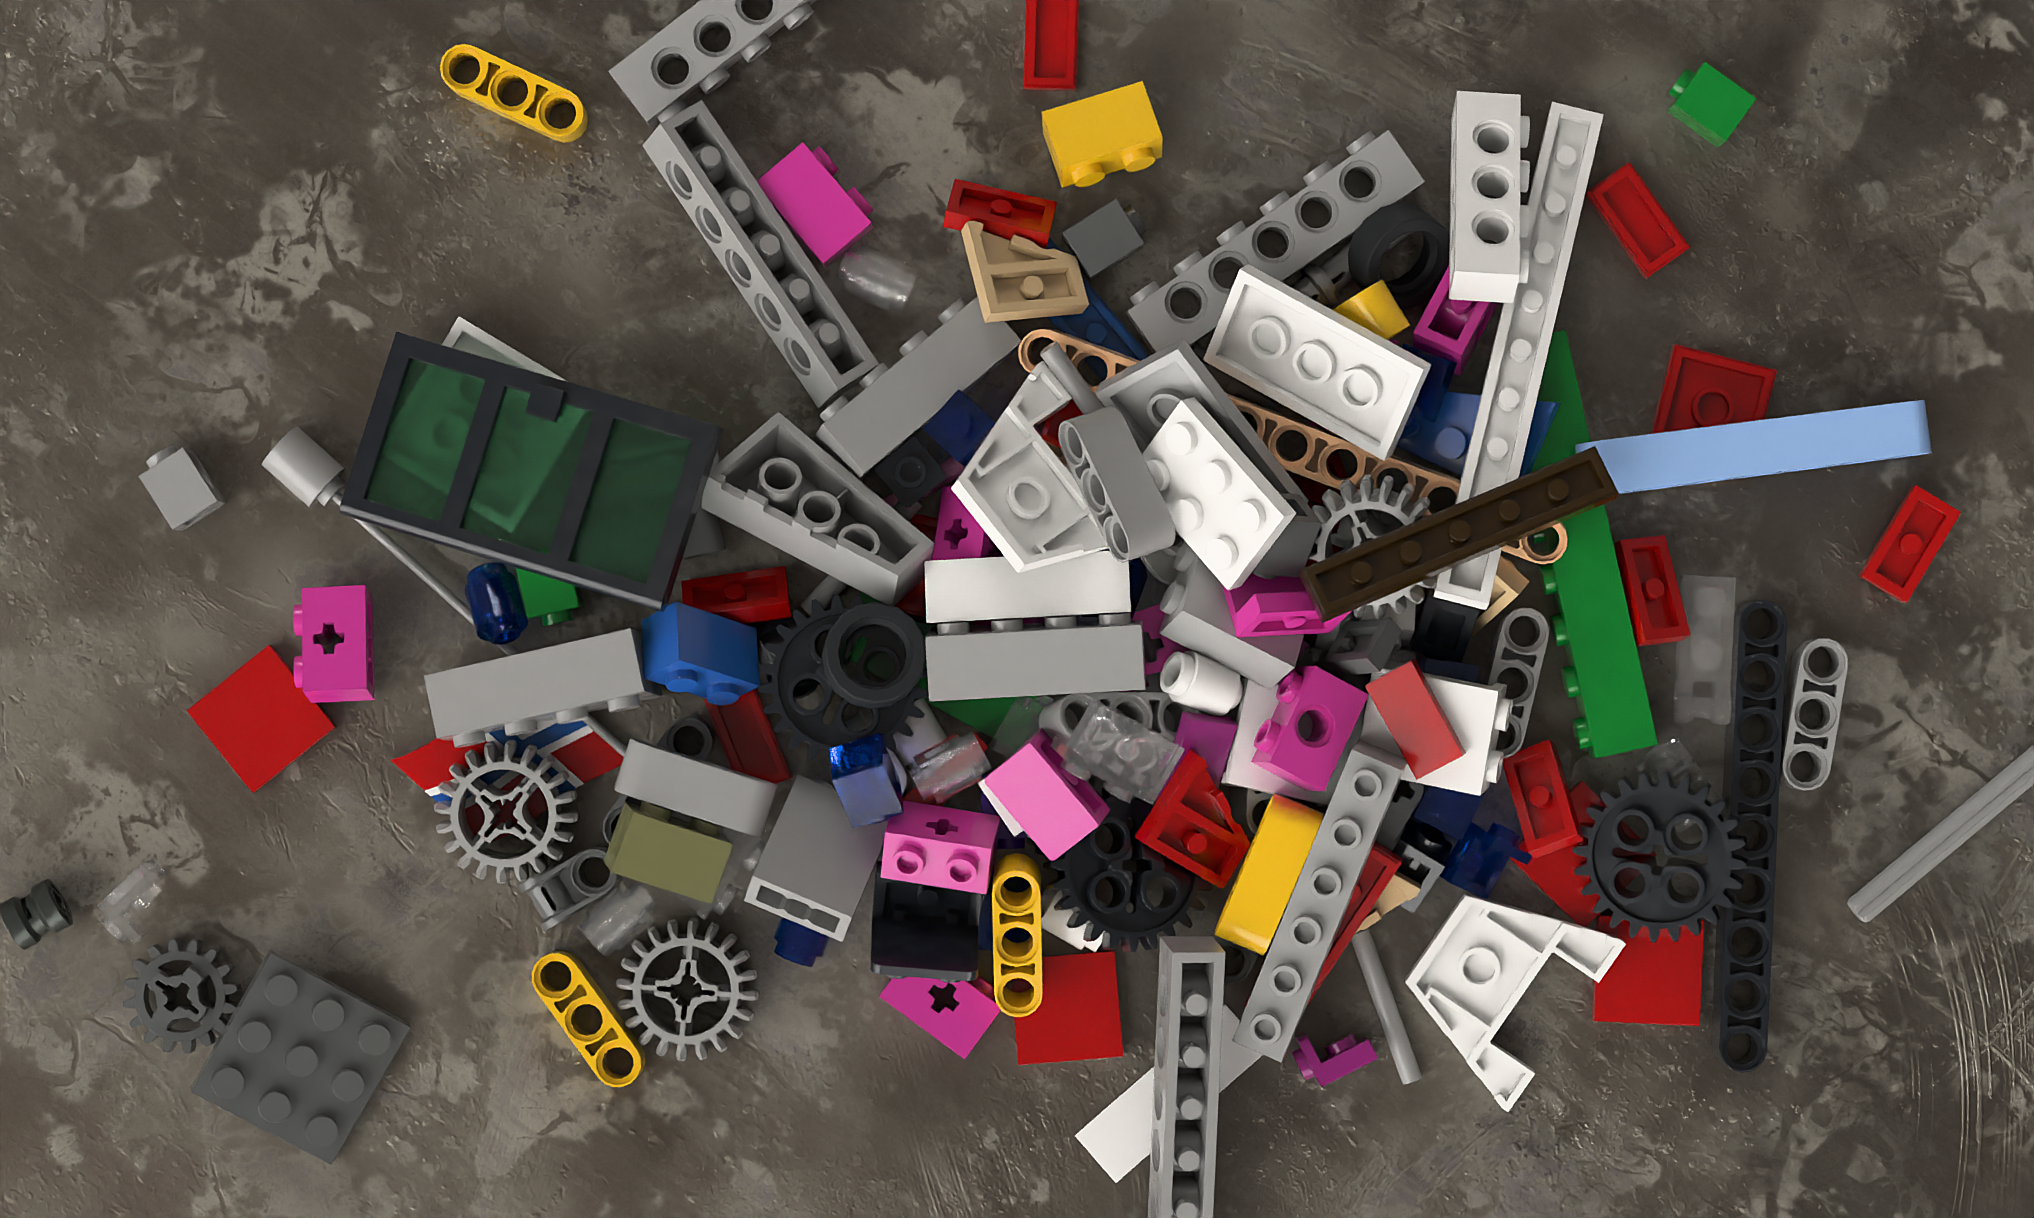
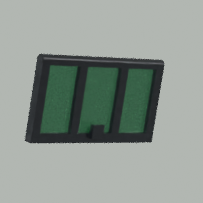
M396 332L339 511L344 516L664 612L673 590L724 429L714 424Z

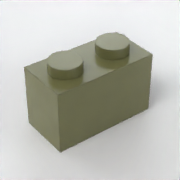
M643 800L640 806L625 802L604 858V863L611 873L712 904L733 846L728 837L721 833L722 826L693 816L691 821L687 822L672 817L673 810Z

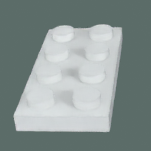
M1249 264L1239 269L1203 361L1383 461L1393 455L1431 367V364Z

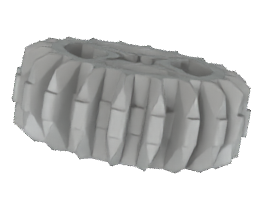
M1370 474L1363 475L1360 491L1357 490L1350 479H1345L1340 485L1342 497L1335 491L1328 489L1322 496L1326 507L1314 505L1311 509L1322 524L1308 560L1316 561L1311 564L1313 565L1363 544L1367 538L1375 539L1425 518L1422 514L1428 509L1430 500L1428 497H1423L1413 504L1409 499L1414 487L1409 483L1403 486L1400 494L1391 491L1394 484V479L1391 476H1385L1379 489L1374 488V480ZM1371 509L1392 514L1401 522L1390 525L1384 524L1377 520ZM1350 514L1353 521L1351 531L1354 540L1345 544L1342 551L1334 553L1331 542L1332 528L1341 518ZM1435 575L1354 609V616L1356 618L1362 617L1366 606L1372 605L1373 613L1379 620L1384 618L1386 614L1387 603L1400 615L1407 608L1406 598L1416 604H1420L1425 597L1421 586L1434 588L1438 577Z
M508 740L506 742L504 756H500L494 741L487 742L484 745L485 761L474 749L466 752L465 759L471 770L458 763L451 765L449 771L459 783L443 781L438 789L443 794L452 797V801H439L434 805L435 812L450 814L451 816L450 820H445L436 826L437 833L444 834L453 831L456 838L451 839L444 846L446 852H453L461 845L467 853L460 858L458 866L464 869L474 858L480 861L476 871V877L479 879H484L489 873L491 866L497 867L496 879L500 884L507 882L510 867L514 868L519 882L527 881L529 878L527 864L529 862L538 873L548 869V863L543 853L559 861L563 857L564 851L554 840L570 843L575 836L570 829L561 826V823L576 822L579 819L578 811L563 809L562 805L575 800L577 792L575 790H567L560 793L557 787L569 778L568 772L565 770L561 771L552 778L546 771L554 764L555 757L548 755L542 760L540 765H537L533 762L537 754V746L533 744L527 746L522 758L517 757L518 746L515 740ZM504 769L526 775L515 789L509 791L501 790L492 783L487 785L479 778V776L487 772ZM538 786L546 798L549 810L548 825L545 832L537 826L538 821L531 816L528 809L529 799ZM469 791L476 796L475 802L481 806L485 814L484 824L476 836L470 830L465 814L466 798ZM522 792L523 796L515 804L517 807L513 812L518 822L513 824L510 818L506 823L502 822L494 831H491V827L497 821V815L501 810L495 804L496 800L500 799L503 805L508 800L512 801ZM503 833H511L521 840L526 838L534 845V847L518 853H502L488 848L490 843Z
M696 917L689 919L687 933L681 934L678 920L670 919L667 924L670 936L668 938H664L662 932L656 926L650 928L648 935L654 946L650 948L643 941L637 939L633 942L632 948L642 957L640 962L627 957L622 959L621 966L625 970L633 972L634 977H624L616 980L617 988L632 990V997H625L617 1002L618 1009L626 1010L635 1007L637 1012L636 1015L630 1017L625 1022L626 1028H635L639 1023L643 1022L648 1029L640 1035L638 1042L644 1046L655 1034L661 1038L656 1049V1054L659 1056L666 1054L670 1043L678 1044L676 1051L678 1061L686 1060L688 1045H695L696 1055L699 1060L706 1059L708 1057L706 1042L709 1040L712 1041L719 1052L725 1051L728 1045L722 1032L726 1030L732 1037L741 1038L744 1031L733 1020L737 1016L743 1020L751 1021L754 1018L755 1012L750 1008L742 1006V1000H758L760 995L758 990L747 989L743 986V982L751 981L758 977L757 969H748L741 972L738 964L745 962L751 956L749 950H741L733 956L728 949L735 944L738 937L731 933L724 939L722 944L714 940L720 927L716 922H712L709 925L705 936L698 934L700 923ZM684 946L683 958L676 975L659 978L646 977L651 964L659 954L673 947ZM700 948L713 954L723 964L731 985L709 980L703 975L700 969ZM690 962V976L697 979L694 984L700 983L702 990L714 992L704 991L703 994H696L687 1006V1014L685 1015L686 1002L679 999L682 994L676 995L674 988H663L662 986L671 987L673 984H680L689 972ZM646 994H654V996L666 998L673 1004L676 1014L675 1021H677L676 1030L662 1023L654 1015L647 1002ZM717 1000L730 1001L726 1013L719 1022L707 1029L692 1032L693 1020L695 1019L696 1009L699 1004L707 1001L716 1002Z

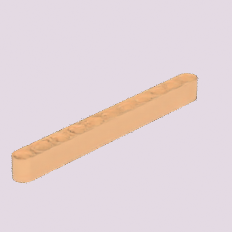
M1051 328L1031 331L1024 336L1018 351L1020 363L1029 373L1037 365L1032 356V347L1040 337H1047L1054 342L1057 341L1081 376L1082 363L1091 355L1100 357L1107 364L1108 374L1106 379L1140 362V360ZM1087 383L1095 394L1098 386ZM1227 394L1239 411L1248 412L1253 415L1258 426V436L1285 470L1339 490L1342 481L1350 479L1357 490L1360 491L1363 475L1370 474L1374 480V488H1379V474L1384 469L1392 467L1403 471L1407 476L1408 483L1414 487L1409 499L1413 504L1420 498L1428 497L1430 491L1440 486L1449 487L1458 495L1461 482L1459 479L1394 455L1383 461L1333 432ZM1295 430L1304 435L1308 447L1307 452L1302 458L1296 460L1288 459L1280 452L1278 443L1283 432ZM1347 449L1355 455L1358 467L1354 475L1348 478H1339L1330 471L1328 460L1334 450ZM1428 507L1422 515L1426 517L1434 514V512ZM1562 522L1552 526L1558 532L1559 543L1550 552L1541 553L1532 549L1528 542V536L1502 547V551L1538 564L1553 563L1566 550L1568 541L1566 527Z

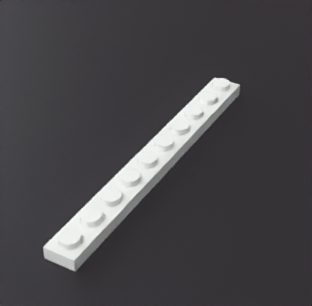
M1552 102L1549 109L1527 201L1530 210L1527 238L1520 237V250L1529 251L1527 283H1518L1514 302L1503 303L1455 505L1519 477L1604 114ZM1502 547L1438 574L1433 597L1486 610L1489 605Z

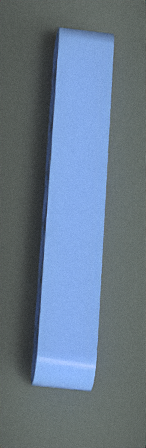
M1925 400L1615 438L1575 445L1576 454L1591 447H1596L1619 494L1932 453Z

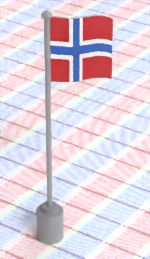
M298 426L294 427L270 451L264 459L262 466L309 508L317 502H320L325 507L332 500L340 506L343 497L340 491L346 485L340 479V476L345 468ZM355 519L508 656L520 654L514 646L379 526ZM589 714L587 719L566 724H558L557 719L538 722L537 730L519 735L506 736L505 729L485 733V742L466 747L455 748L453 740L447 741L435 738L430 743L390 761L436 802L444 800L452 801V797L439 791L438 787L441 782L451 781L456 784L459 783L449 771L451 765L458 763L471 770L466 762L465 753L474 749L485 761L484 745L487 742L494 741L500 756H504L506 742L508 740H515L518 746L517 757L521 758L528 745H536L537 754L533 762L537 765H540L542 760L548 755L555 757L554 764L546 772L552 778L564 770L569 774V778L563 784L557 786L560 793L574 790L578 786L621 766L627 747ZM505 769L493 770L479 776L487 785L492 783L495 787L507 791L515 789L526 777V775L517 771ZM539 786L530 797L528 803L529 812L534 819L548 810L546 798ZM469 791L466 798L465 814L469 828L476 836L484 824L485 814L481 806L475 802L476 796ZM522 792L512 801L508 800L503 805L500 799L496 800L495 804L501 810L497 815V821L491 827V831H494L502 822L506 823L510 818L513 824L518 822L513 812L517 807L515 804L523 796ZM511 833L500 834L493 841L499 840Z

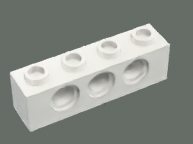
M1457 91L1451 118L1449 299L1513 303L1518 283H1527L1529 251L1520 250V237L1527 238L1530 210L1528 205H1520V192L1527 193L1530 163L1526 160H1520V148H1527L1530 118L1529 116H1521V95ZM1485 150L1493 151V152H1496L1497 154H1491V153L1485 152ZM1483 195H1492L1497 199L1487 198ZM1482 240H1492L1498 244H1489Z

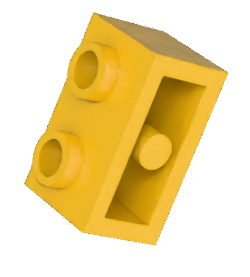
M1143 81L1042 111L1043 135L1062 188L1073 184L1077 187L1091 186L1101 181L1106 174L1122 169L1128 172L1143 170L1151 166L1156 159L1162 157L1163 137Z

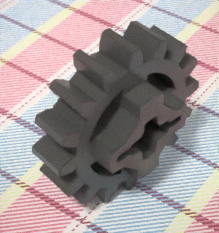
M180 938L170 939L168 953L158 944L148 948L152 959L151 962L141 958L133 962L135 969L141 973L139 978H128L124 981L126 987L135 990V997L123 1001V1007L136 1008L138 1015L129 1023L131 1028L145 1025L148 1031L143 1041L148 1044L161 1037L163 1038V1052L167 1053L173 1051L178 1041L181 1042L185 1054L195 1051L196 1038H199L206 1047L214 1044L216 1041L212 1030L216 1029L222 1032L228 1023L224 1018L225 1013H233L238 1005L235 1002L229 1001V994L240 990L241 984L228 983L226 976L235 968L233 963L219 966L216 960L221 950L217 947L211 949L206 954L201 953L202 943L200 939L191 940L186 950H183ZM175 960L193 962L191 967H188L184 973L176 974L169 968L165 969L163 967L166 963ZM210 978L215 986V1003L209 999L207 982ZM187 984L190 988L187 997L192 1001V1004L186 1003L178 1007L174 1003L178 994L172 988ZM149 988L155 992L157 1009L154 1013L149 1003ZM186 1017L195 1023L199 1022L202 1024L193 1030L184 1031L171 1028L180 1018Z

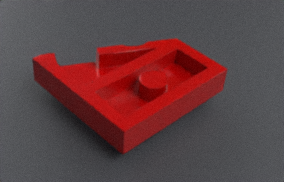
M1189 749L1135 837L1145 845L1223 890L1251 844L1241 825L1234 821L1231 815V807L1223 792L1216 788L1206 769L1209 766L1205 759Z

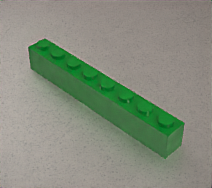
M1566 330L1552 333L1537 396V401L1560 402L1561 404L1530 473L1575 455V445L1591 442ZM1605 504L1563 521L1562 523L1565 525L1568 535L1565 552L1553 563L1538 564L1543 592L1545 595L1553 594L1557 614L1549 617L1552 636L1557 647L1564 645L1569 665L1561 667L1564 689L1568 698L1576 697L1580 717L1572 720L1575 739L1579 750L1587 748L1589 758H1600L1658 745ZM1552 526L1530 535L1533 543L1541 542L1543 553L1552 551L1559 543L1558 532Z

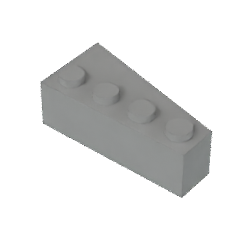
M978 296L969 304L961 297L938 317L943 325L929 337L923 330L914 335L899 349V352L904 357L890 369L884 363L874 368L859 382L864 390L850 402L842 395L819 415L824 423L812 440L862 482L874 465L880 464L911 438L910 435L916 430L921 432L951 406V401L955 398L958 400L1010 357L1022 340L1005 321L984 323Z
M779 412L711 469L702 496V509L890 606H895L925 579L924 561H931L934 543Z
M1131 612L1098 614L1099 621L1077 622V615L1044 617L1045 623L1023 624V618L991 620V625L969 626V621L939 622L937 627H932L925 636L929 701L1145 690L1146 670L1143 620H1131Z
M631 628L424 675L436 738L447 741L453 740L455 748L483 743L486 741L485 733L505 729L506 736L524 734L537 730L538 722L557 719L558 724L572 723L589 718L588 712L609 708L610 713L625 711L641 706V701L663 697L659 683L644 679L642 632Z

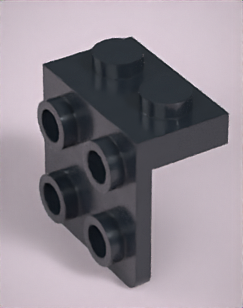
M877 861L871 918L870 970L875 974L885 975L894 979L919 977L939 979L947 983L977 979L979 968L978 923L982 894L881 878L882 862Z

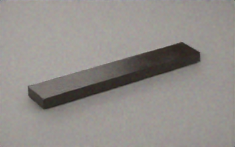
M1594 446L1300 570L1299 577L1321 623H1324L1613 501L1617 498L1619 492Z

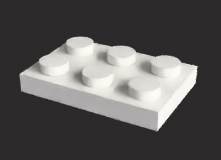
M1195 397L1180 401L1142 454L1171 514L1175 530L1227 590L1241 587L1296 515L1294 509Z

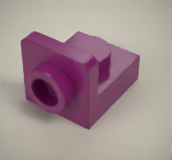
M1303 1032L1295 1036L1300 1048L1291 1052L1305 1081L1315 1076L1321 1087L1378 1059L1369 1039L1363 1037L1356 1041L1353 1033L1326 1045L1324 1048L1328 1055L1319 1059L1309 1038Z

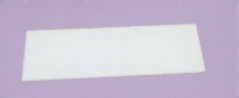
M1097 551L1019 573L1005 556L924 561L926 623L1131 612L1129 561L1124 563L1117 561L1110 551Z
M1226 1004L1223 1005L1219 1093L1263 1055L1232 1041L1240 1020ZM1154 1067L1075 1135L1115 1183L1151 1153Z

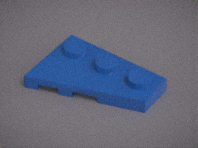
M1421 389L1396 446L1462 476L1481 395ZM1536 401L1518 478L1531 472L1561 404L1560 402Z

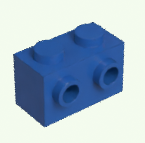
M674 602L667 606L664 612L658 611L641 620L644 679L666 685V688L673 692H688L706 698L709 703L714 705L732 704L740 696L760 686L756 628L679 602Z

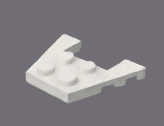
M1044 361L1038 363L1028 375L951 487L1018 573L1108 549L1076 480L1034 429L1064 408L1072 399L1071 395Z
M1464 893L1406 976L1405 983L1466 1059L1471 1069L1486 1085L1501 1108L1509 1112L1535 1075V1071L1492 1042L1493 1036L1551 953L1557 954L1599 983L1626 943L1616 935Z

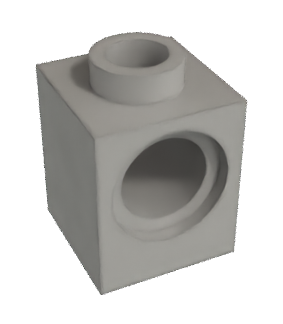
M172 445L161 450L146 461L150 469L138 476L172 530L184 531L226 504L221 493L191 449L183 447L177 451Z

